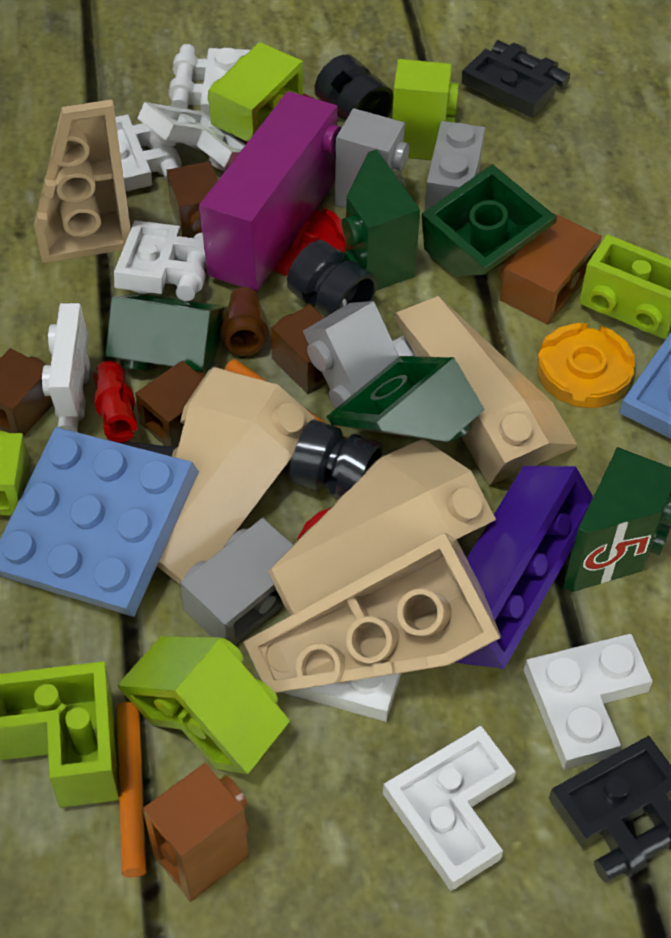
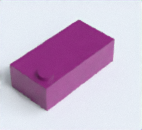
M287 91L199 204L207 276L240 287H249L256 292L259 291L278 264V261H280L297 237V232L301 230L305 221L309 220L335 183L336 137L341 130V127L338 126L337 105Z

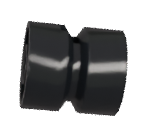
M344 54L333 58L317 76L315 82V95L317 99L337 105L338 118L343 123H345L353 108L387 118L390 116L393 109L394 96L392 89L377 76L371 74L370 70L352 55Z
M317 240L306 246L295 258L288 272L287 288L308 305L316 306L318 312L327 317L349 303L373 301L377 290V279L355 261L344 262L345 254L327 241Z
M316 419L310 420L301 433L295 447L290 465L289 479L294 484L316 492L328 487L331 496L339 499L382 457L383 445L381 442L356 433L346 439L341 428Z

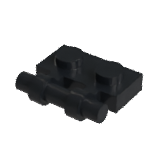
M497 40L493 45L492 51L485 48L462 70L461 84L533 118L555 95L556 86L562 89L567 86L571 74L558 68V62L545 57L541 60L528 54L524 46L517 43L509 45Z
M649 735L551 789L549 800L582 848L601 837L610 847L609 853L594 861L596 872L604 882L607 883L623 873L630 877L647 867V859L666 848L671 850V801L669 800L671 798V764ZM647 812L655 826L634 838L625 824Z

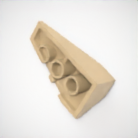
M112 99L61 108L34 222L42 264L121 251L124 248L131 227Z
M439 296L395 313L394 319L415 356L454 357L485 410L470 422L471 428L462 436V439L489 486L518 474L523 466H536L577 446L575 439L553 402Z
M213 367L207 372L184 406L180 421L184 426L179 446L173 450L172 457L193 462L199 473L157 564V567L178 584L184 579L192 566L203 560L208 561L224 548L228 540L292 458L305 426L310 420L316 419L278 384Z
M421 439L378 459L334 503V506L268 570V574L289 616H292L444 532L458 540L495 521L496 518L472 471L426 440Z
M444 532L243 643L262 682L267 684L275 693L448 666L500 639L501 636L483 589L457 539Z

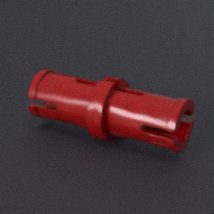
M106 361L96 367L98 373L93 372V379L97 390L94 395L95 408L97 413L103 418L105 436L113 442H126L133 438L134 433L132 430L137 432V423L133 413L135 407L134 393L126 384L123 367L117 362Z

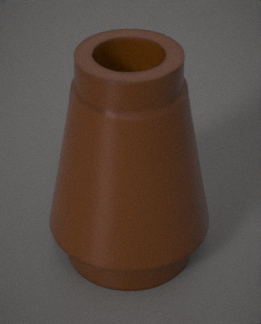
M239 287L231 293L220 330L222 341L228 350L236 355L250 356L256 354L262 349L269 336V330L258 294L249 287Z

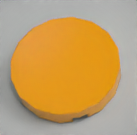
M573 323L558 327L545 337L537 357V376L545 390L559 401L584 408H598L613 404L624 396L633 381L635 354L627 341L613 330L603 326L600 327V331L594 328H587L588 323Z

